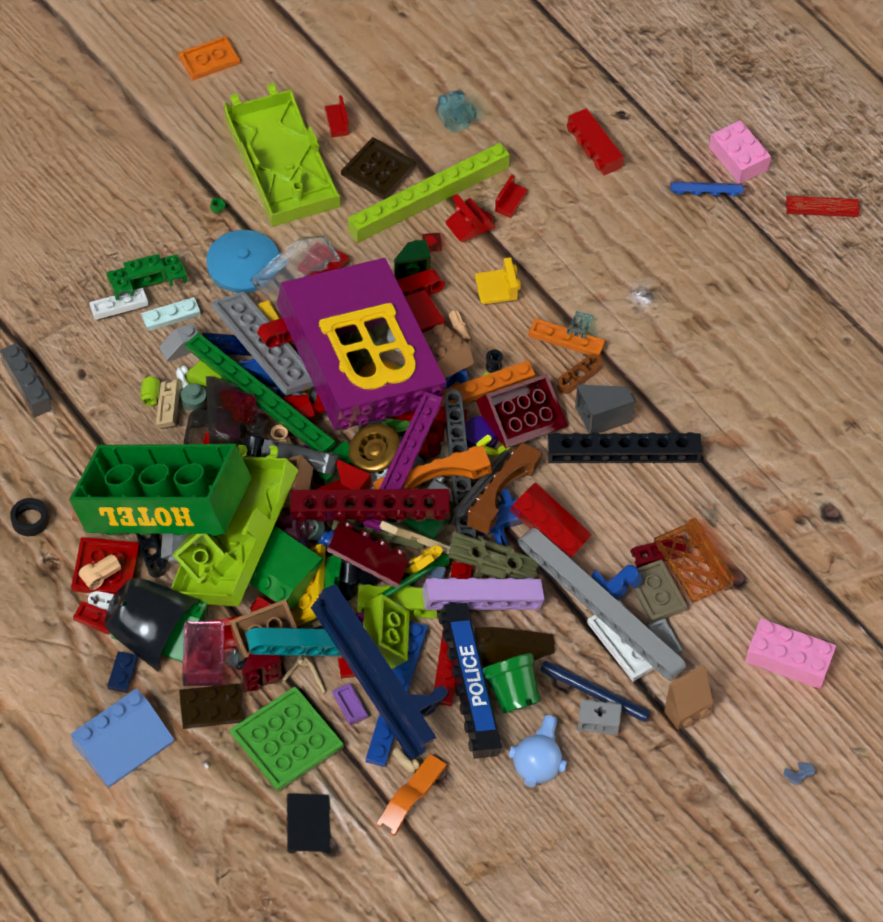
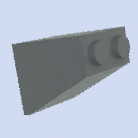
M577 386L575 408L589 434L601 433L632 422L636 400L634 394L630 393L627 387Z

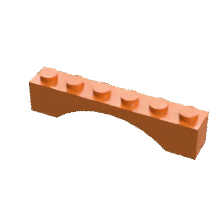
M473 446L467 451L456 452L449 457L435 459L429 464L415 466L411 469L403 489H414L430 479L441 476L454 475L476 479L491 474V464L484 446ZM385 477L373 482L374 489L380 488Z

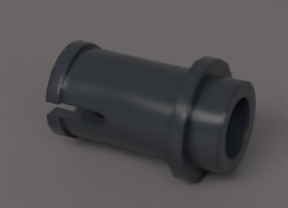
M342 583L340 591L346 600H351L354 597V584Z

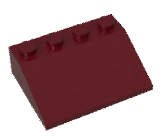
M547 374L488 393L476 400L482 418L505 449L568 427Z
M347 520L344 522L338 521L328 540L327 551L398 588L409 560V556L406 555L407 552L398 547L395 550L389 546L390 543L381 538L379 540L371 537L372 534L364 529L361 531L355 529V525Z

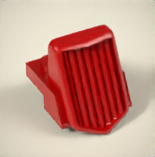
M458 194L452 197L456 203L454 207L457 211L445 221V224L460 242H465L496 228L493 216L481 209L471 197L466 201Z

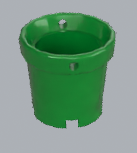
M532 653L519 655L482 669L485 678L492 685L503 714L542 701L533 670L534 658Z

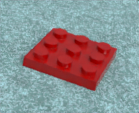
M81 537L71 591L83 593L100 591L115 595L126 581L134 578L140 547L139 543ZM111 554L114 555L121 565V570L104 579L103 584L97 589L90 590L79 576L81 568L87 564L94 565Z

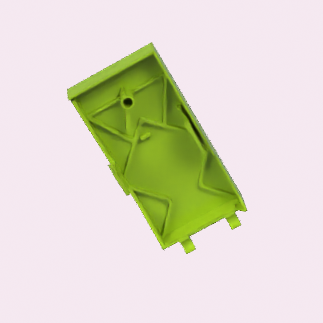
M275 83L267 85L270 95L243 103L239 100L238 93L230 95L233 105L230 106L224 102L225 122L271 226L274 227L339 208L340 194L337 193L319 154L320 145L311 126H308V132L306 130L292 89L278 93Z
M238 445L251 480L226 533L214 536L225 554L214 566L208 564L204 567L203 573L206 578L199 584L180 564L171 589L200 599V601L206 602L209 605L239 607L298 472V469L286 458H276L278 455L277 446H269L271 452L266 457H245L247 454L246 446Z

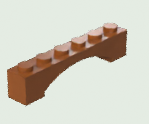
M521 443L518 448H514L510 459L504 461L501 471L495 473L492 483L488 482L484 493L479 494L475 505L469 507L466 514L468 516L467 525L488 535L497 522L499 509L496 508L495 501L501 493L500 491L520 477L532 476L540 464L542 452L524 443Z

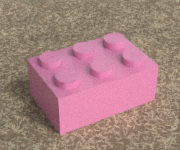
M741 120L711 134L709 148L739 184L769 170L771 155Z

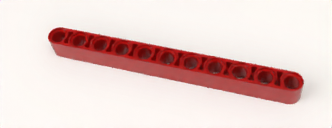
M434 269L397 280L404 296L426 290L428 295L440 292L445 286V282ZM283 318L264 323L257 330V335L268 348L293 341Z

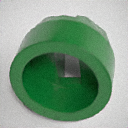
M220 198L212 199L210 204L211 211L214 214L222 213L225 208V202Z

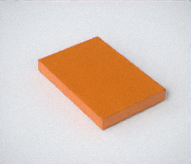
M226 36L178 52V57L192 81L240 64V59Z

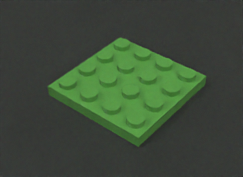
M293 687L229 730L230 735L277 792L344 748L341 740L296 687Z

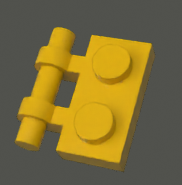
M432 546L425 549L419 556L408 560L404 573L410 575L423 569L441 555L442 547Z

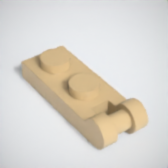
M173 379L172 382L163 381L160 384L156 426L159 429L176 426L179 394L182 389L180 379Z

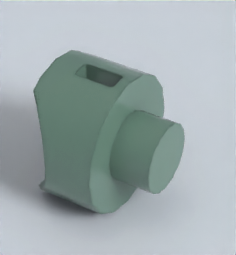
M199 384L185 386L181 391L183 408L185 410H196L206 407L207 397L205 388Z
M306 520L299 522V536L301 540L317 541L325 531L323 521Z

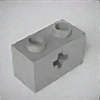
M592 699L581 700L578 731L618 735L621 705L614 702H597Z

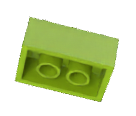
M381 594L365 603L363 626L391 669L408 659L410 611Z

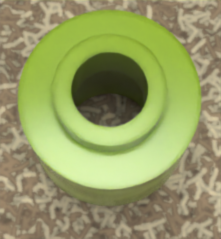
M149 376L142 380L140 398L144 405L153 406L159 400L161 382L156 377Z

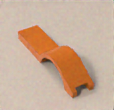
M429 754L408 783L395 793L380 817L377 826L381 828L383 824L387 825L392 829L391 835L395 836L411 807L418 799L425 797L447 768V764Z

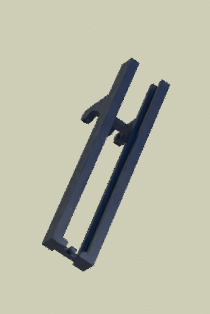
M333 584L323 589L319 594V598L311 606L312 611L410 761L422 755L426 751L425 744L431 743L437 738L424 717L436 710L447 696V689L444 686L435 688L430 695L408 694L337 585Z

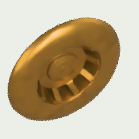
M371 424L360 429L354 435L349 445L351 463L354 467L366 473H375L386 469L391 465L400 446L398 434L393 428L385 424Z

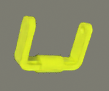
M486 435L476 443L478 447L484 446L486 454L496 457L510 448L505 449L503 445L498 449L485 446L491 441L490 435Z

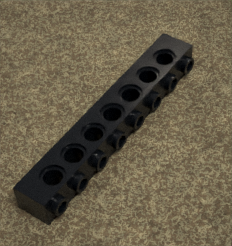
M701 433L548 434L547 439L548 463H700L702 456Z

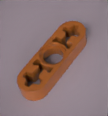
M591 354L561 375L558 379V390L564 394L571 393L578 385H582L597 374L602 367L601 357ZM582 371L585 375L578 377L575 375V372Z

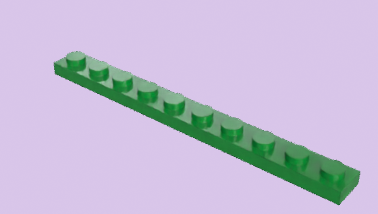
M197 333L185 343V348L312 450L328 452L335 446V441L201 334Z

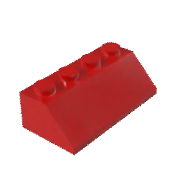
M536 482L509 509L529 529H538L569 558L592 536L586 528Z

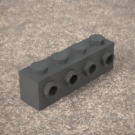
M15 343L1 349L2 364L33 417L35 418L51 411V394L48 389L44 390L43 381L40 376H36L33 363L27 361L28 357L24 348L20 349L19 345Z

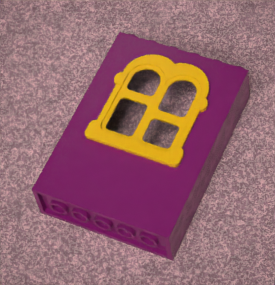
M386 258L281 282L276 305L335 431L347 430L350 427L365 425L376 420L381 421L391 416H400L410 411L415 412L424 392L442 397L446 380ZM388 324L395 341L379 346L374 345L367 328ZM359 331L363 339L361 342L342 345L338 336ZM367 349L376 366L374 375L370 377L357 375L346 354ZM399 349L405 359V365L398 370L389 369L383 364L379 354Z

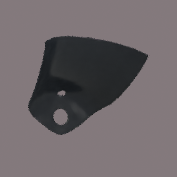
M132 578L126 581L112 597L104 623L107 630L119 642L158 672L162 650L182 615L200 599L145 579ZM120 595L118 603L113 606L114 600ZM125 600L127 604L126 606L122 607L121 604Z

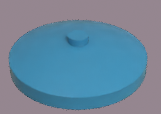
M236 230L220 236L210 246L206 259L207 270L211 279L221 288L234 293H251L263 289L275 279L280 268V255L275 243L267 236L252 230Z

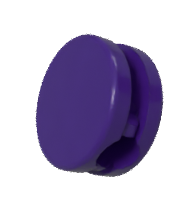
M482 416L471 418L466 422L467 447L476 446V443L483 437L490 435L491 441L485 446L495 448L498 438Z

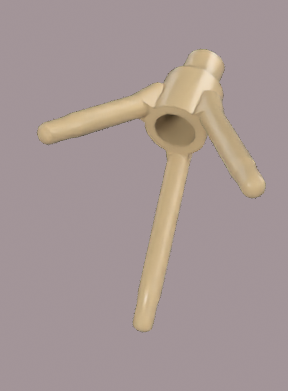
M298 656L283 677V680L286 681L298 665H308L322 693H325L326 690L313 665L311 656Z

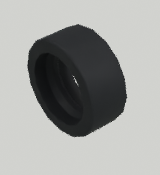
M24 498L14 504L11 509V523L18 534L27 537L36 536L46 529L48 524L47 508L40 500ZM26 510H35L41 514V518L34 524L25 525L18 521V516Z

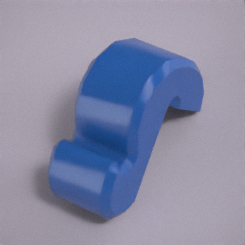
M633 565L624 567L608 582L596 569L592 574V578L616 600L621 599L626 594L629 585L635 589L642 582L641 573Z

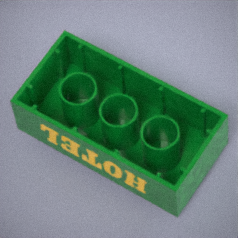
M236 444L98 445L69 501L86 533H105L106 535L117 533H139L140 535L174 534L177 536L209 534L217 536L226 533L248 487L251 476Z

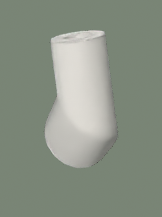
M185 365L181 368L178 367L176 370L177 379H180L182 382V389L189 385L185 378L186 372L189 370Z

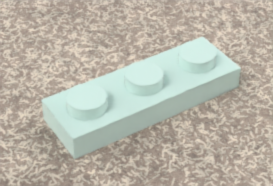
M193 297L143 312L141 316L147 331H151L200 316V310Z

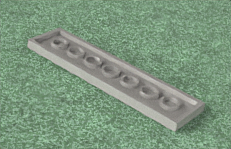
M245 292L211 301V308L285 395L314 386L301 357L289 343L268 348L257 335L258 328L270 321Z

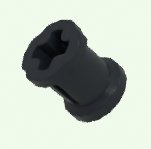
M495 349L488 351L486 354V370L489 373L501 370L502 353Z

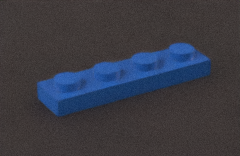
M670 181V190L674 191V194H685V191H692L694 195H702L703 192H710V195H720L721 192L728 193L729 196H738V193H743V185L738 183Z

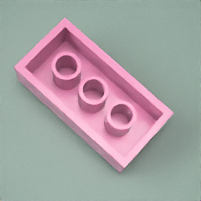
M760 618L745 662L821 689L836 645Z

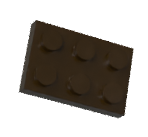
M239 683L179 690L183 729L235 724L243 721Z

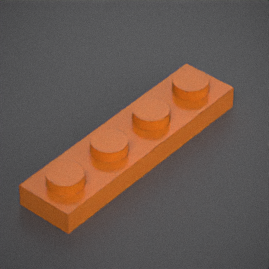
M537 318L534 319L528 335L529 337L586 355L595 354L600 356L605 345L604 339Z

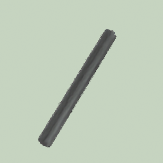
M505 450L491 465L492 473L482 476L454 508L453 513L457 518L464 516L469 507L474 504L479 494L484 492L488 482L491 483L493 481L495 473L501 471L504 461L510 459L511 454H509V451Z

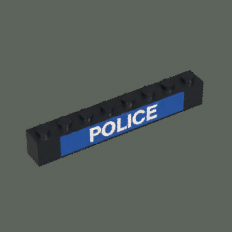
M467 603L446 604L441 612H439L438 620L443 626V641L447 643V658L451 660L452 664L451 675L456 681L455 692L461 702L460 713L464 715L465 719L464 730L469 736V750L473 753L474 759L496 757L501 751L502 745L486 679L482 672L483 667Z

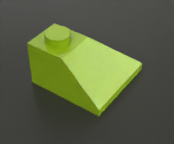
M189 534L172 555L199 584L206 578L203 573L204 567L208 564L214 566L225 552L214 536L209 534Z

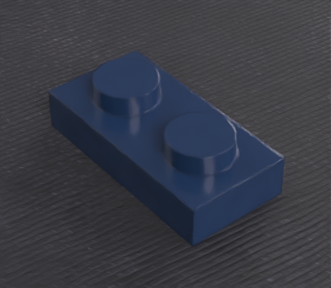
M118 651L107 685L108 690L128 693L138 660L137 655Z

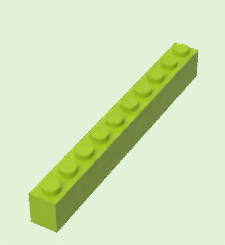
M501 143L491 146L348 217V232L359 243L509 168L510 154Z

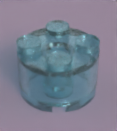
M462 90L453 91L446 95L442 94L438 97L435 111L446 129H450L451 132H459L469 127L468 123L471 120H475L476 109Z

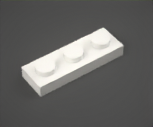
M143 288L133 290L134 296L131 297L129 292L119 294L120 300L117 301L114 296L89 302L94 320L148 306V300Z

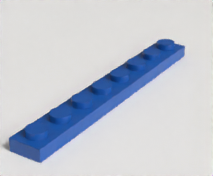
M410 621L408 659L393 669V672L407 693L428 630L427 625ZM380 714L365 762L385 767L395 736Z

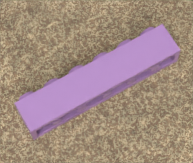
M430 578L426 579L422 588L425 610H442L446 604L467 603L469 610H540L544 602L541 579Z

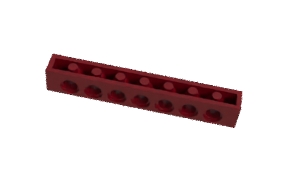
M449 489L291 490L292 520L299 522L306 520L322 522L329 519H335L336 521H345L346 519H355L356 521H365L366 519H375L377 521H384L386 519H395L397 521L405 519H415L417 521L435 519L441 521L450 519ZM350 504L355 505L353 508H347ZM369 504L375 505L373 508L366 507ZM388 504H394V505H395V506L392 507V508H387V507H386ZM407 504H414L411 508L406 507ZM427 504H434L431 508L426 507ZM309 505H316L312 509L307 508ZM328 505H336L334 508H327Z

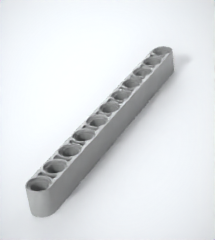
M531 528L518 539V544L523 551L667 680H672L686 668L685 662L678 654L538 529Z

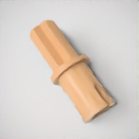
M451 311L449 318L453 325V332L467 344L470 343L471 338L466 330V323L463 322L458 311Z

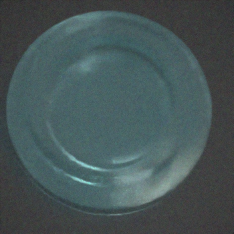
M232 648L231 652L227 651L224 662L227 663V668H235L240 652H237L234 648Z

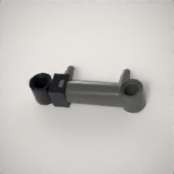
M246 434L244 445L247 448L246 455L266 457L271 452L269 446H277L278 455L276 458H290L302 455L313 467V470L331 475L335 474L336 462L339 457L337 454L282 443L278 440L252 434Z

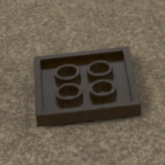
M372 137L341 170V175L384 200L416 167V161Z

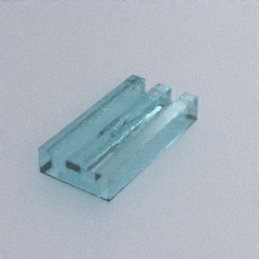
M576 311L568 327L567 334L570 335L571 332H574V336L578 337V334H581V338L585 339L594 316ZM579 316L582 317L577 328H575L574 326ZM586 318H587L588 321H587V323H586L584 329L582 330L581 328H582V326H583V324H584V322H585V320H586Z

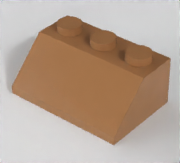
M286 599L230 620L235 644L242 660L247 659L250 654L246 638L248 630L253 628L297 629Z

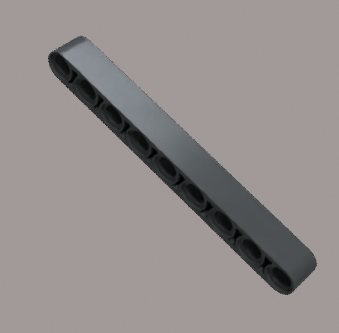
M449 390L445 394L444 415L448 455L450 456L456 451H467L462 395L457 390ZM449 400H455L456 403H451ZM451 417H456L458 420H452ZM453 434H458V435H460V437L456 438V437H453L452 435H453ZM453 475L451 476L453 503L458 505L471 490V480L467 477ZM458 486H463V487H465L466 489H465V490H460V489H458L457 487H458ZM467 512L460 518H457L455 515L456 533L476 539V529L461 524L463 521L468 522Z

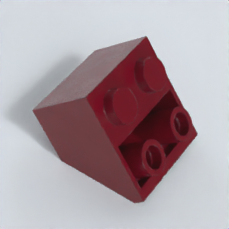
M249 654L242 669L244 693L256 691L261 686L274 684L282 679L279 655Z

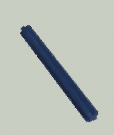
M548 661L543 662L540 669L542 672L604 703L614 702L620 704L622 712L642 722H647L649 719V711Z

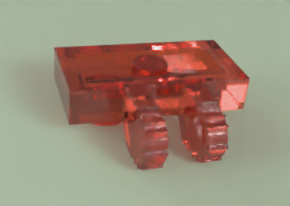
M224 389L220 392L223 408L233 412L236 422H242L243 419L244 423L248 425L253 422V415L258 412L255 395Z

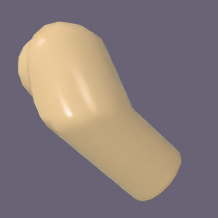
M401 748L393 750L392 754L395 759L409 773H415V770H418L420 765L416 759L410 761Z

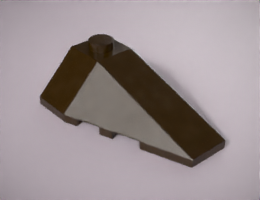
M500 627L474 628L483 668L526 653H532L534 660L555 653L553 634Z

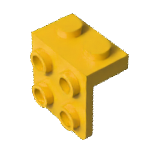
M511 257L504 258L503 269L475 274V282L481 304L517 300L521 284L520 280L516 279L517 268L516 264H512Z

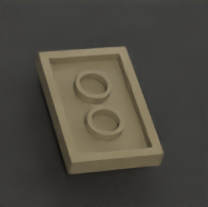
M662 559L637 568L642 575V582L633 591L651 623L687 610V605Z

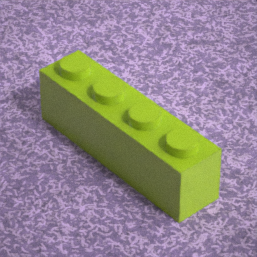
M359 586L358 613H364L366 602L377 597L392 586ZM407 586L389 597V599L410 611L409 618L437 619V610H425L422 588Z

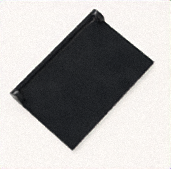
M287 794L288 853H295L296 851L330 852L329 795Z

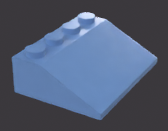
M137 688L70 734L74 748L108 788L175 742L150 703Z

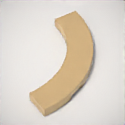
M382 521L380 524L381 529L393 535L414 540L429 547L440 546L443 549L442 552L449 555V544L436 539L432 540L421 533L393 523Z

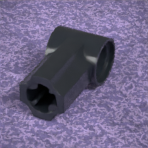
M342 562L340 582L374 585L378 577L351 563Z

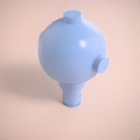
M544 716L541 728L536 731L535 735L526 737L517 747L511 746L509 757L513 758L517 773L524 779V784L529 787L546 783L552 780L559 772L564 773L567 761L562 760L561 750L555 742L554 731L558 720L553 716Z

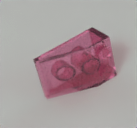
M184 622L183 686L224 685V622Z

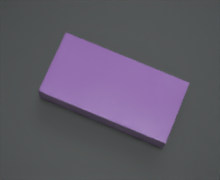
M350 683L332 691L333 697L350 726L368 718L365 708Z

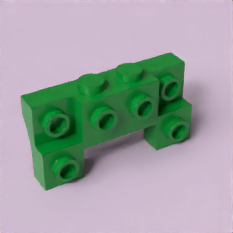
M159 254L124 262V268L106 272L109 286L113 291L116 301L120 300V293L129 292L131 297L134 296L133 290L166 282V278L169 286H173V280L182 278L184 283L188 282L187 274L182 262L179 260L178 254L160 258Z

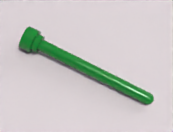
M442 552L439 557L423 569L401 580L398 588L392 586L379 595L382 594L389 598L437 567L448 566L450 564L448 555Z

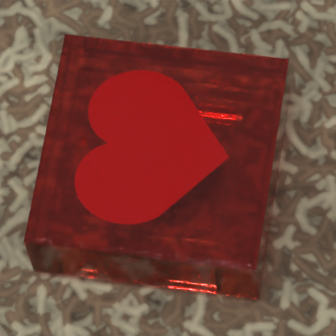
M440 233L422 234V240L426 239L429 252L442 251Z

